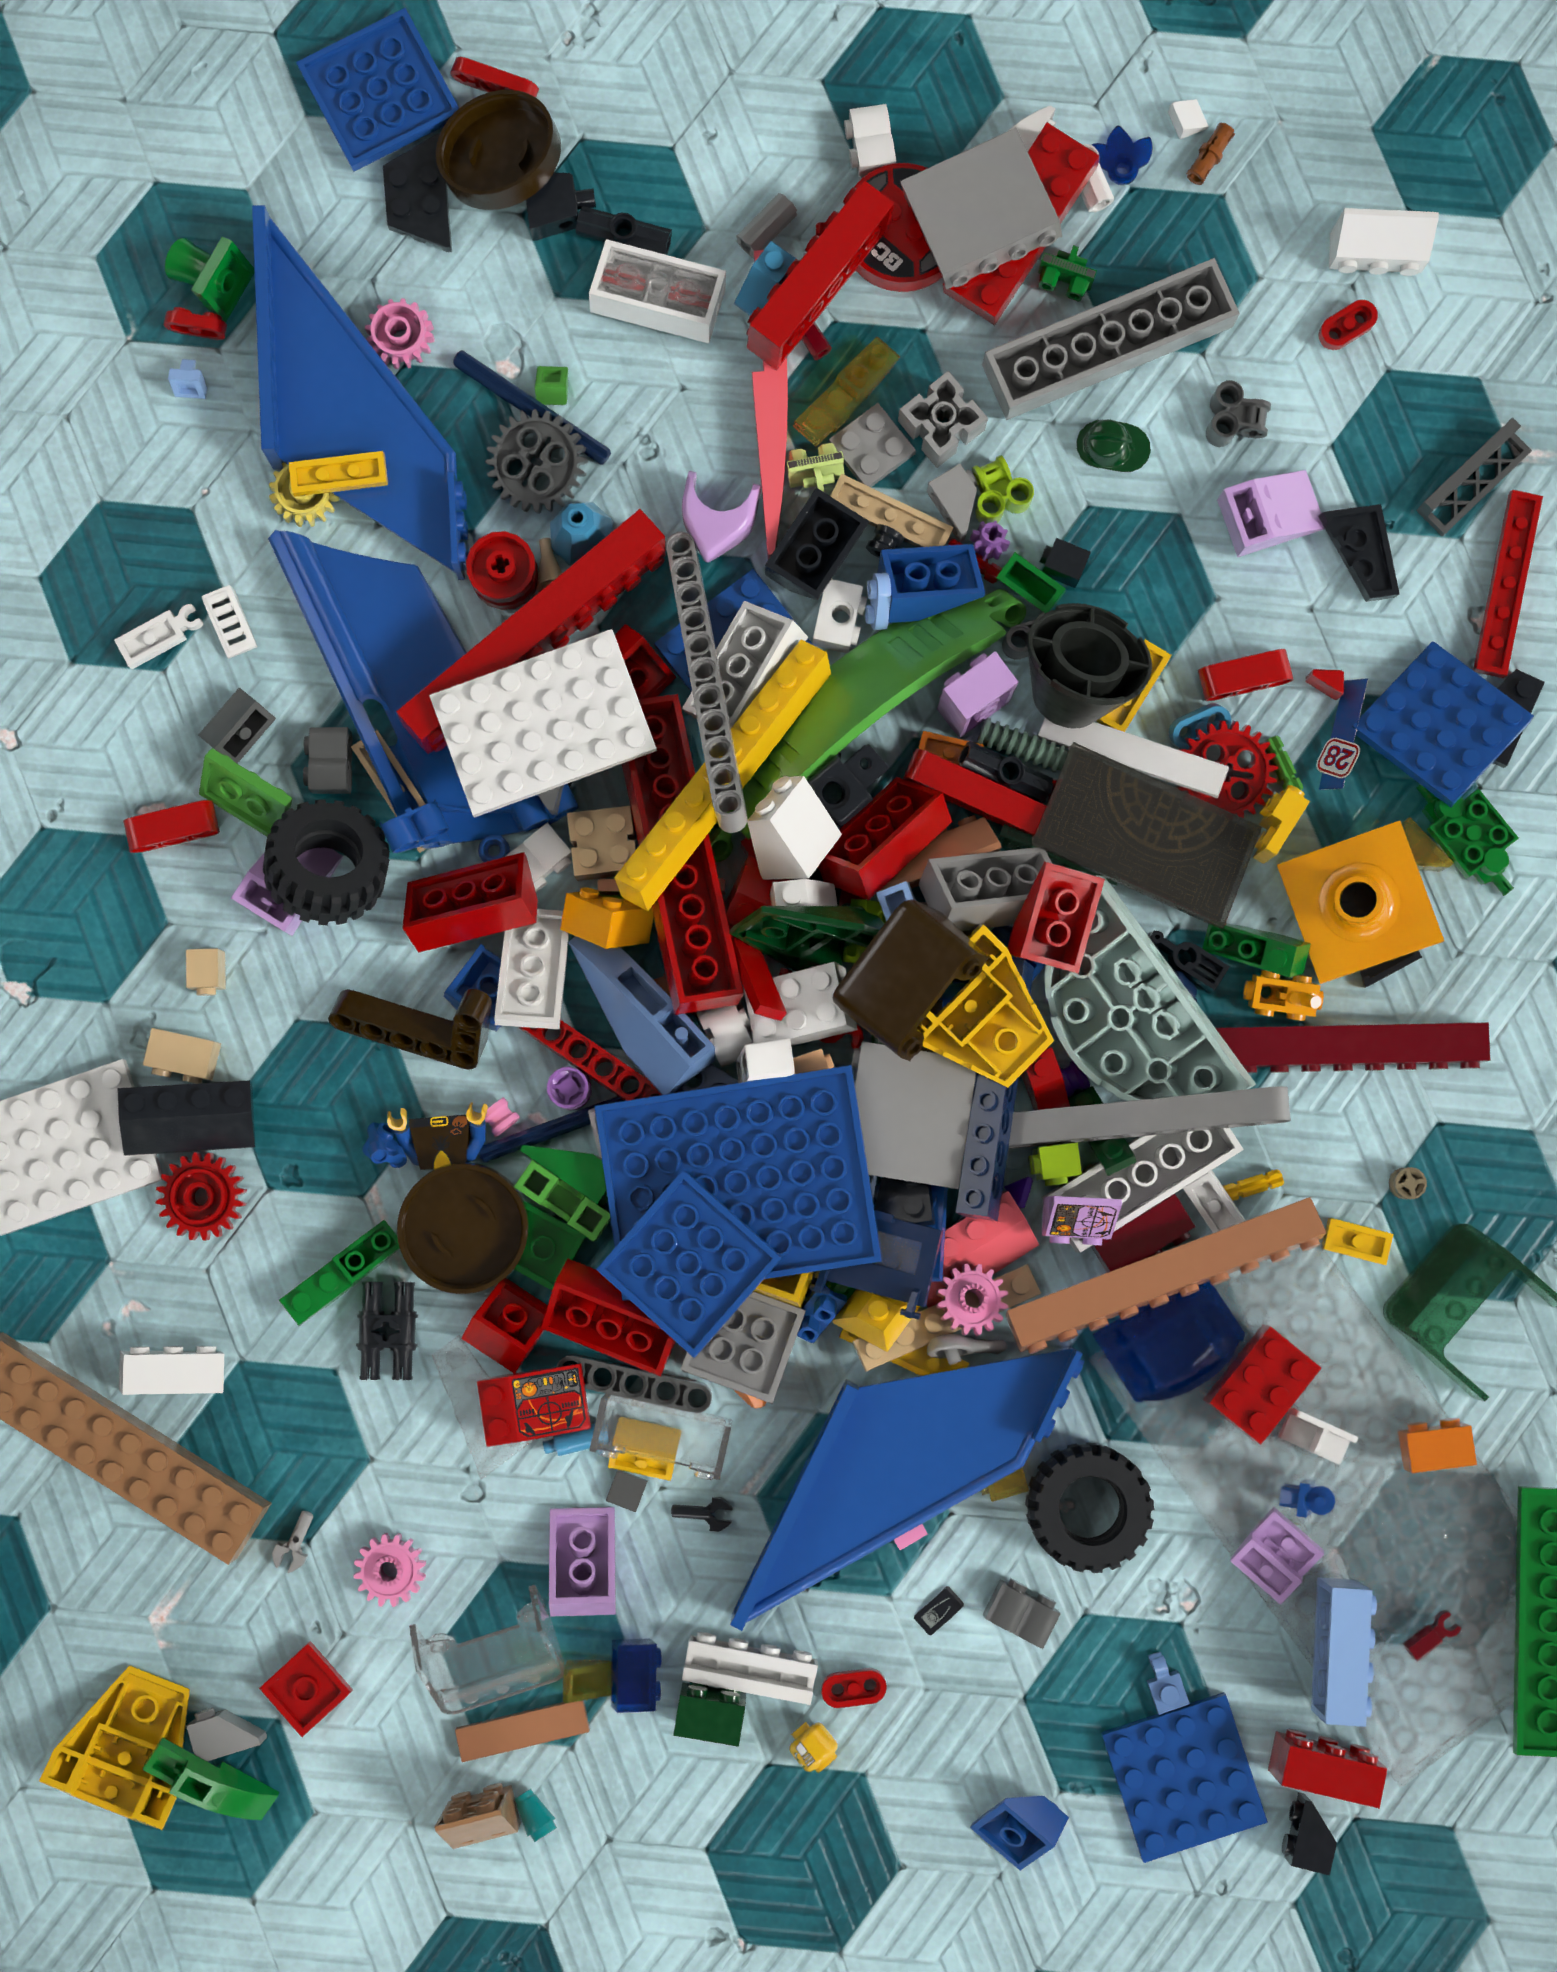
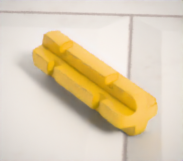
M1276 1169L1265 1172V1175L1259 1174L1237 1181V1184L1223 1185V1188L1232 1201L1239 1199V1196L1244 1198L1267 1191L1269 1187L1274 1189L1283 1186L1284 1179L1280 1170Z

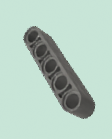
M570 1354L563 1357L556 1366H564L567 1361L581 1363L585 1389L692 1413L704 1412L709 1408L712 1401V1392L708 1385L695 1380L663 1373L660 1377L640 1368L578 1354ZM598 1368H606L611 1372L612 1380L609 1384L601 1385L595 1380V1372ZM638 1375L642 1378L643 1388L641 1391L632 1392L627 1388L626 1379L628 1376ZM660 1383H671L675 1388V1395L670 1399L661 1398L657 1392V1387ZM691 1390H703L707 1396L706 1402L701 1406L693 1405L688 1398Z

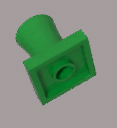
M223 236L212 255L200 249L187 238H180L170 247L165 260V273L167 277L174 281L192 285V292L211 313L220 315L225 323L255 273L254 267L234 242Z

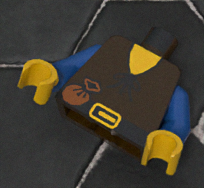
M471 1102L469 1103L466 1115L408 1119L409 1124H407V1111L401 1108L400 1114L402 1118L394 1119L389 1111L387 1123L394 1130L399 1146L403 1147L411 1163L419 1166L420 1170H434L443 1165L471 1162L477 1158L486 1141L485 1116L488 1106L483 1103L481 1113H478L472 1109L473 1103Z

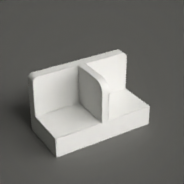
M1292 1407L1289 1409L1278 1435L1283 1440L1339 1465L1343 1460L1350 1441L1356 1443L1358 1440L1357 1436Z

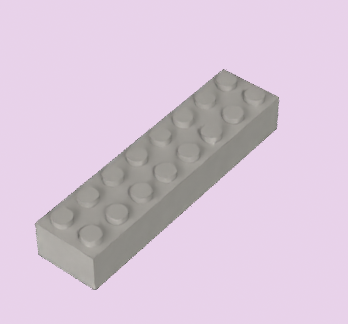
M1215 258L986 351L982 366L1006 420H1009L1228 330L1234 326L1240 313Z

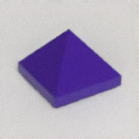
M1026 1177L1004 1186L1020 1209L1026 1207L1033 1180L1031 1177Z

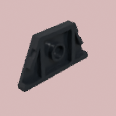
M439 133L383 165L386 217L389 230L401 235H410L414 240L422 243L429 242L441 247L443 251L452 252L447 184L436 162V145Z

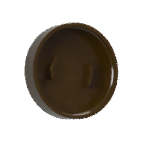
M518 90L492 91L465 103L446 122L436 145L438 169L453 195L464 204L482 210L508 208L533 196L551 178L561 154L560 135L545 105L536 97Z
M471 1162L443 1165L423 1176L405 1197L397 1221V1238L400 1251L412 1272L431 1287L454 1294L480 1292L491 1288L506 1278L521 1259L529 1231L525 1203L512 1182L493 1168Z

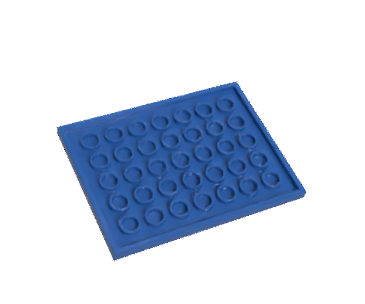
M852 1065L594 1106L615 1247L681 1171L685 1170L783 1257L765 1279L882 1261ZM621 1292V1294H622V1301H623V1300H629V1299Z

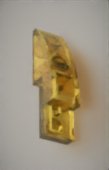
M876 337L837 375L835 382L795 420L793 427L817 447L831 432L835 433L858 409L897 363L900 356L879 337Z

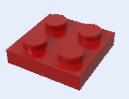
M311 1641L259 1688L301 1737L307 1734L353 1691L350 1685Z

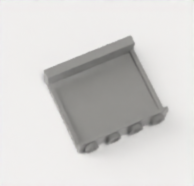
M1017 128L900 181L904 197L917 219L943 277L946 290L953 286H962L979 274L991 273L999 265L1010 260H1019L1026 256L1028 252L1041 246L1047 247L1062 237L1060 220Z
M862 1041L861 1049H854L852 1067L858 1068L855 1087L869 1175L959 1189L976 1072L938 1053L920 1051L911 1061L900 1058L885 1045Z

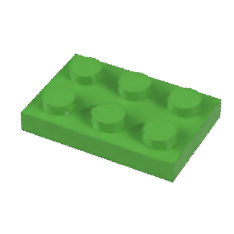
M213 748L204 756L199 795L207 800H212L218 807L263 835L268 836L271 833V827L274 822L281 819L282 814L291 808L293 798L282 789L274 787L261 779L256 773L248 771L234 762L229 756L223 755Z

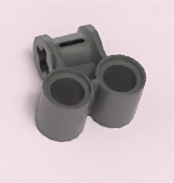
M1233 380L1222 382L1210 400V408L1215 416L1206 429L1208 442L1216 447H1224L1232 441L1236 434L1255 439L1266 437L1268 429L1265 427L1267 412L1271 410V403L1262 399L1243 398L1244 390L1239 383ZM1220 395H1229L1232 398L1233 403H1225L1224 401H1222ZM1216 425H1225L1228 428L1229 433H1220Z

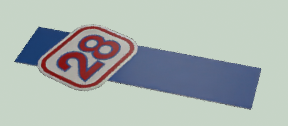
M1368 678L1344 680V694L1339 700L1331 739L1325 744L1316 763L1317 770L1322 772L1319 790L1343 789L1345 778L1350 774L1359 757L1360 747L1354 743L1357 729L1352 728V725L1357 721L1358 726Z

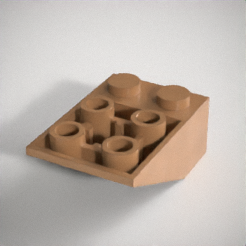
M497 1783L483 1788V1793L471 1795L467 1791L452 1796V1801H448L435 1825L436 1833L452 1849L517 1833L521 1822L514 1800L512 1785L503 1787L502 1783Z

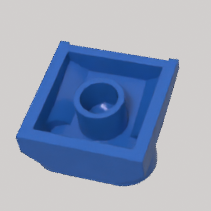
M480 944L446 989L444 997L457 1010L465 991L468 989H478L485 992L492 1001L489 1030L497 1032L502 1027L501 1025H495L494 1021L501 958Z

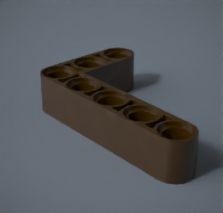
M347 989L340 992L328 1020L334 1028L340 1031L469 1070L476 1068L487 1043L492 1001L485 992L478 989H468L463 995L453 1021Z

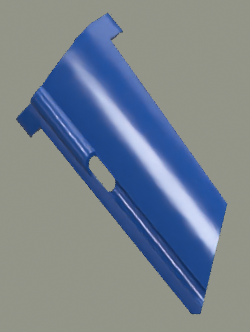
M275 530L269 536L268 540L397 815V817L384 824L380 822V826L393 853H400L418 847L433 849L449 844L477 841L493 834L506 836L524 831L527 832L541 828L546 823L551 825L567 816V813H572L579 808L569 785L565 784L558 815L550 814L539 795H535L474 818L448 746L446 745L438 752L433 750L427 754L403 727L396 712L467 653L419 567L414 564L377 559L314 543L306 536L294 532ZM366 699H374L382 704L398 738L397 744L388 747L426 805L421 807L418 805L385 754L363 707Z

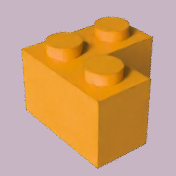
M583 887L580 888L579 892L566 893L560 930L605 949L646 944L650 940L654 915L652 907L649 911H646L624 898L603 897L599 895L598 890Z

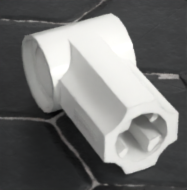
M1082 144L1099 155L1097 149L1092 145ZM1099 163L1081 192L1088 212L1103 210L1114 201V196Z

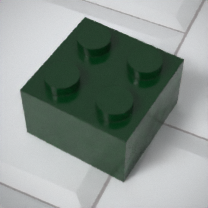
M682 1682L673 1736L739 1747L746 1706V1693L709 1687L708 1685L693 1682Z

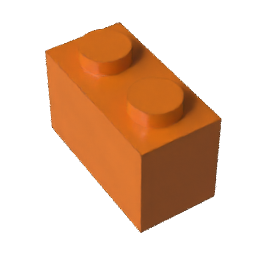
M1459 1418L1439 1420L1440 1425L1428 1427L1427 1422L1407 1424L1408 1429L1398 1431L1403 1469L1410 1473L1477 1465L1471 1425L1460 1423Z

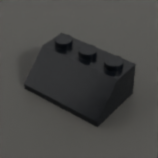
M816 487L766 562L765 575L793 593L818 600L860 538L869 521Z

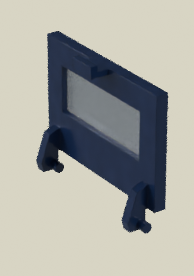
M875 1210L882 1261L816 1271L814 1277L817 1278L816 1284L810 1285V1290L829 1295L830 1288H826L825 1284L826 1281L885 1296L908 1303L906 1309H901L900 1315L919 1320L921 1313L915 1312L916 1306L926 1307L943 1230L894 1218L893 1214Z

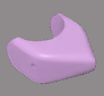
M689 471L682 499L683 523L687 533L692 536L705 562L709 563L740 544L750 535L756 519L761 485L753 484L748 498L737 508L728 511H716L710 509L699 500L695 492L697 473Z

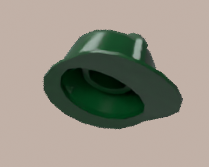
M1111 419L1095 420L1086 424L1079 432L1076 440L1077 452L1086 464L1113 471L1133 472L1138 470L1148 461L1151 453L1150 441L1139 427Z

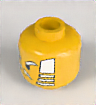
M805 1722L791 1734L795 1740L790 1744V1753L806 1772L815 1770L817 1773H820L838 1757L835 1753L838 1748L837 1741L820 1722L814 1723L811 1726Z

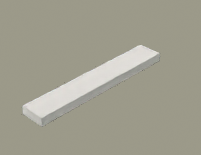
M1045 718L1038 734L1039 739L1045 738L1048 742H1056L1059 746L1064 745L1065 748H1072L1074 751L1083 752L1086 755H1091L1095 758L1217 799L1229 770V766L1096 722L1083 728L1073 729L1056 725Z

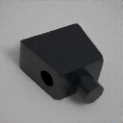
M554 172L548 182L537 193L526 200L532 240L536 241L576 229L578 210H581L582 206L596 208L594 189L575 190L573 174Z

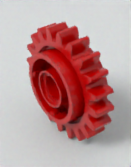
M194 1152L192 1162L187 1156H181V1167L177 1164H169L173 1175H161V1178L167 1182V1185L156 1187L157 1191L164 1193V1198L156 1200V1204L166 1206V1209L159 1213V1217L170 1216L171 1219L166 1227L173 1228L179 1225L176 1235L183 1236L189 1231V1240H196L199 1232L203 1241L210 1240L211 1231L216 1237L223 1236L221 1226L228 1230L233 1229L230 1218H242L241 1214L236 1211V1207H243L247 1204L238 1199L239 1195L247 1192V1189L237 1188V1184L244 1179L243 1176L232 1177L236 1166L230 1165L224 1168L226 1163L225 1157H219L214 1163L213 1153H207L204 1160H202L201 1154ZM201 1187L208 1193V1199L203 1205H199L195 1200V1193Z

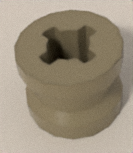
M1414 1167L1399 1168L1389 1178L1391 1193L1400 1199H1416L1425 1192L1427 1187L1425 1175Z

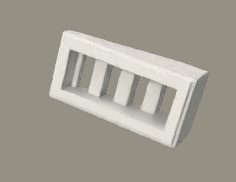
M230 585L201 597L228 659L258 647L237 594ZM230 600V603L215 608L216 605ZM235 611L236 615L220 621L219 616ZM240 623L241 627L225 633V628ZM245 634V640L230 645L229 640Z

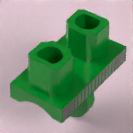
M1073 245L1071 253L1062 250L1058 251L1057 256L1044 253L1038 271L1040 274L1038 287L1054 292L1058 280L1068 283L1069 287L1065 296L1080 302L1087 290H1091L1097 270L1085 267L1088 259L1077 256L1079 246Z

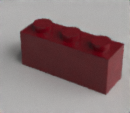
M1173 1194L1114 1231L1111 1239H1102V1245H1092L1091 1248L1108 1273L1162 1253V1248L1171 1242L1175 1246L1191 1237L1189 1231L1196 1226L1176 1194Z

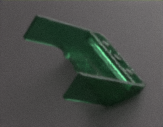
M1459 1223L1451 1226L1388 1298L1383 1306V1315L1385 1320L1471 1397L1485 1402L1489 1396L1445 1358V1346L1510 1271L1551 1307L1557 1308V1293L1506 1248L1472 1225Z

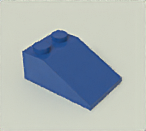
M973 544L881 550L877 573H888L891 584L888 623L920 621L985 596V589Z

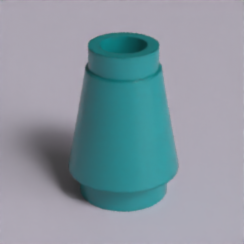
M532 1789L514 1799L527 1837L531 1836L534 1842L557 1828L553 1821L556 1818L536 1794L533 1793Z

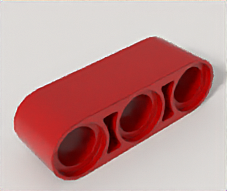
M1277 649L1202 667L1198 670L1205 701H1214L1272 688L1294 680L1286 649Z
M212 800L192 802L123 820L131 853L151 851L220 833Z

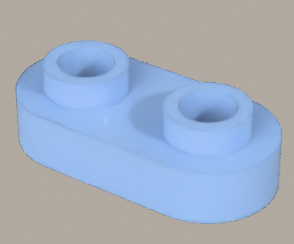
M874 573L872 580L867 582L870 605L865 606L866 624H871L873 630H884L888 627L891 601L890 578L888 573Z

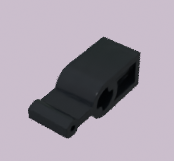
M1154 930L1148 935L1157 948L1168 954V963L1173 970H1179L1189 981L1208 993L1216 990L1230 967L1191 942H1183L1176 946L1165 939L1160 931ZM1187 951L1191 956V962L1183 965L1179 962L1178 953L1181 954Z

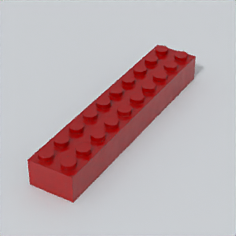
M641 509L636 511L397 710V715L403 727L427 754L433 750L438 752L443 749L447 743L429 695L566 646L570 641V635L576 630L580 632L585 630L594 621L593 616L601 609L604 612L609 610L617 602L618 599L616 597L624 590L627 592L633 590L640 583V577L648 570L651 572L655 571L664 563V557L666 556L664 534Z
M678 694L638 699L657 749L653 753L622 763L639 845L695 775ZM708 833L652 905L675 1015L738 1005L744 994Z

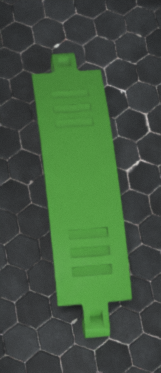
M998 589L982 598L920 621L892 623L888 625L887 629L880 630L830 666L831 675L742 789L747 820L754 813L756 805L771 791L772 785L777 779L783 776H804L806 780L811 778L851 741L891 709L937 677L987 649L1003 637L1007 632L995 621H999L1009 628L1019 625L1026 616V606L1006 590ZM718 821L709 832L715 862L727 859L733 850L732 833L723 831ZM746 823L740 832L747 839H750L751 835L748 823Z

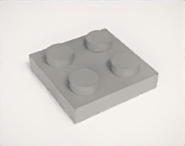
M879 403L875 404L829 439V443L834 444L837 452L842 451L844 463L856 479L869 487L874 486L916 453L914 447Z

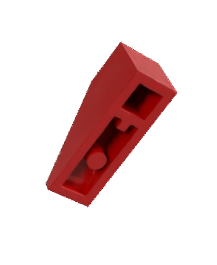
M1048 1047L1021 1074L1034 1110L1070 1107L1053 1048Z

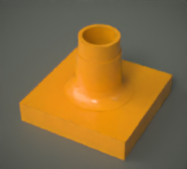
M1400 820L1277 864L1305 942L1311 943L1309 956L1320 984L1444 942ZM1354 883L1369 885L1373 888L1377 897L1376 906L1373 911L1367 916L1360 918L1346 914L1340 904L1342 892L1346 887Z

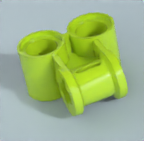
M1002 455L997 456L995 461L982 467L977 465L972 467V473L978 483L977 487L982 493L978 498L975 509L976 519L979 523L982 521L985 524L994 521L998 523L1003 516L1005 507L1008 511L1015 514L1023 513L1029 508L1034 495L1032 483L1026 478L1012 479L1008 464ZM1016 490L1021 491L1026 495V499L1016 501L1011 496V493ZM993 503L997 506L998 511L992 514L987 513L982 505Z

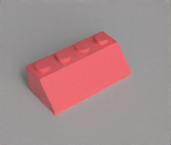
M1009 1191L1002 1192L998 1221L967 1218L964 1216L945 1228L943 1278L947 1277L952 1280L950 1271L956 1268L962 1273V1266L964 1264H969L971 1271H974L978 1264H982V1273L986 1274L992 1269L994 1270L993 1274L1039 1246L1031 1227ZM941 1281L931 1282L926 1304L928 1308L942 1301V1297L936 1295L938 1289L946 1288Z

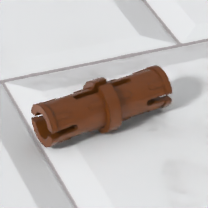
M1219 123L1208 142L1203 143L1200 147L1197 159L1186 173L1187 178L1194 184L1202 185L1214 165L1219 164L1222 160L1224 149L1235 135L1234 129L1230 125Z

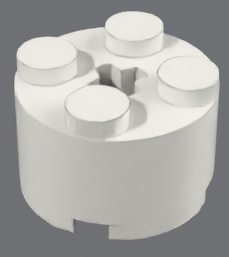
M741 1001L738 1005L696 1012L708 1039L715 1046V1055L721 1067L736 1062L744 1045L754 1043L750 1020Z

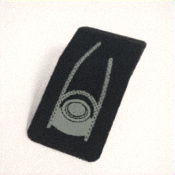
M946 1586L933 1600L914 1615V1619L928 1635H932L964 1606V1603L949 1586Z

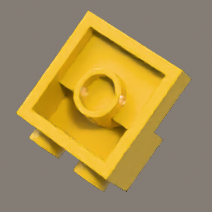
M1288 785L1285 791L1282 790L1280 794L1276 792L1272 798L1266 801V805L1262 807L1259 813L1264 817L1258 825L1265 828L1266 832L1263 831L1253 847L1258 850L1253 858L1262 864L1278 854L1310 802L1304 798V792L1297 787Z

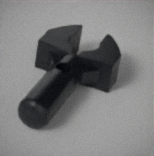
M712 1497V1502L706 1507L674 1504L671 1507V1516L674 1518L705 1520L710 1525L709 1531L719 1532L728 1527L732 1520H718L710 1513H714L717 1509L733 1510V1507L722 1497Z

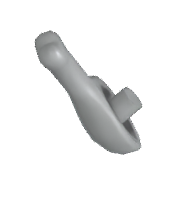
M944 1334L930 1341L927 1346V1354L934 1358H947L949 1365H953L962 1361L960 1356L973 1353H993L999 1355L1007 1349V1344L1004 1340H973L959 1334Z

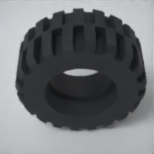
M326 799L315 800V804L311 805L308 802L297 805L296 811L293 808L285 811L282 814V818L276 820L271 827V833L267 836L263 862L264 882L266 888L271 891V897L276 904L283 903V910L292 916L294 913L300 915L299 920L307 923L310 920L318 921V925H328L330 921H335L336 925L347 923L349 917L356 920L364 915V910H371L375 906L377 898L382 895L390 861L388 859L390 854L389 844L385 841L383 830L379 826L375 828L376 821L368 814L363 816L361 809L353 805L349 808L343 806L344 802L334 800V803H326ZM330 848L347 856L354 864L355 869L342 876L323 877L304 868L297 857L310 849Z
M1086 1442L1085 1445L1075 1443L1067 1445V1449L1062 1451L1058 1449L1051 1453L1052 1457L1046 1462L1042 1461L1037 1467L1039 1471L1036 1476L1031 1477L1028 1484L1030 1487L1029 1495H1026L1025 1501L1028 1509V1514H1026L1028 1524L1031 1526L1032 1533L1038 1543L1055 1561L1079 1572L1090 1570L1092 1573H1103L1104 1568L1109 1567L1111 1570L1121 1567V1561L1126 1558L1130 1561L1136 1556L1134 1551L1139 1545L1143 1547L1148 1540L1145 1535L1148 1529H1152L1154 1521L1151 1518V1511L1154 1510V1500L1150 1498L1149 1494L1151 1489L1139 1468L1116 1450L1107 1446L1097 1445L1096 1443ZM1087 1476L1098 1477L1107 1481L1114 1488L1119 1499V1512L1114 1524L1103 1534L1092 1538L1080 1537L1070 1532L1063 1524L1059 1513V1502L1064 1490L1073 1481Z

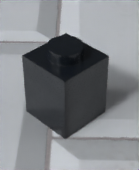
M1056 538L1053 547L1046 545L1039 563L1045 565L1042 572L1056 581L1076 588L1091 552Z

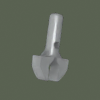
M301 1512L289 1542L284 1544L278 1542L275 1545L272 1557L276 1568L281 1565L284 1554L292 1550L293 1562L287 1573L295 1571L305 1563L308 1555L302 1552L301 1544L313 1519L311 1512Z

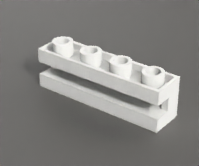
M697 1632V1636L690 1635L682 1681L811 1705L818 1660L813 1659L812 1654L805 1651L794 1650L792 1655L780 1652V1648L774 1645L762 1644L761 1648L748 1646V1641L729 1638V1642L716 1640V1635Z

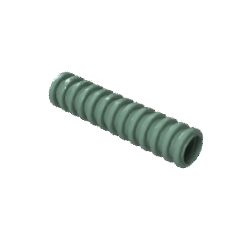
M989 717L984 720L977 738L979 744L986 743L988 748L992 746L997 747L996 751L998 752L1001 749L1005 750L1006 755L1013 753L1015 754L1014 757H1023L1025 762L1031 760L1033 765L1037 766L1040 763L1044 769L1048 766L1052 768V772L1058 770L1061 771L1060 775H1065L1074 749L1070 748L1068 751L1065 750L1064 745L1060 747L1055 746L1056 742L1052 741L1049 744L1045 738L1039 740L1037 735L1031 737L1028 736L1026 731L1023 733L1018 732V728H1014V730L1009 729L1010 725L1006 724L1004 727L1000 725L999 721L993 723ZM1098 758L1097 762L1102 763V760Z

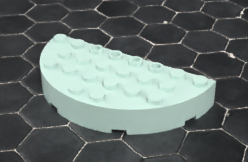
M1097 876L1104 878L1105 881L1079 974L1045 965V995L1049 1003L1052 1016L1051 1021L1069 1057L1093 1082L1126 1101L1245 1090L1255 1086L1254 1080L1104 876Z

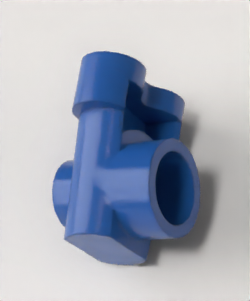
M371 1123L367 1128L368 1139L362 1147L363 1153L376 1164L389 1162L393 1168L403 1167L407 1163V1157L403 1147L399 1146L396 1141L394 1130L387 1123Z

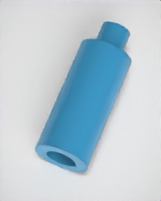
M600 1421L592 1423L590 1429L554 1435V1439L543 1441L545 1454L557 1451L558 1456L609 1444V1437L605 1422Z

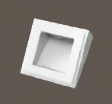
M1197 99L1177 101L1170 105L1168 114L1179 139L1208 129L1209 126Z

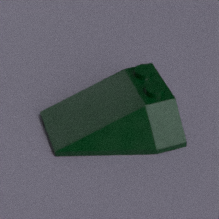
M761 906L731 927L730 934L792 970L800 971L831 962H836L842 966L844 948L852 943L867 948L884 923L879 916L866 912L864 908L857 906Z

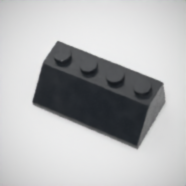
M250 1080L117 1088L119 1126L124 1156L255 1147L253 1087Z

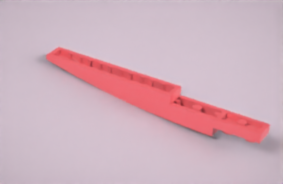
M764 250L754 251V263ZM787 358L777 370L763 361L764 371L752 372L768 559L777 547L784 491L788 409Z

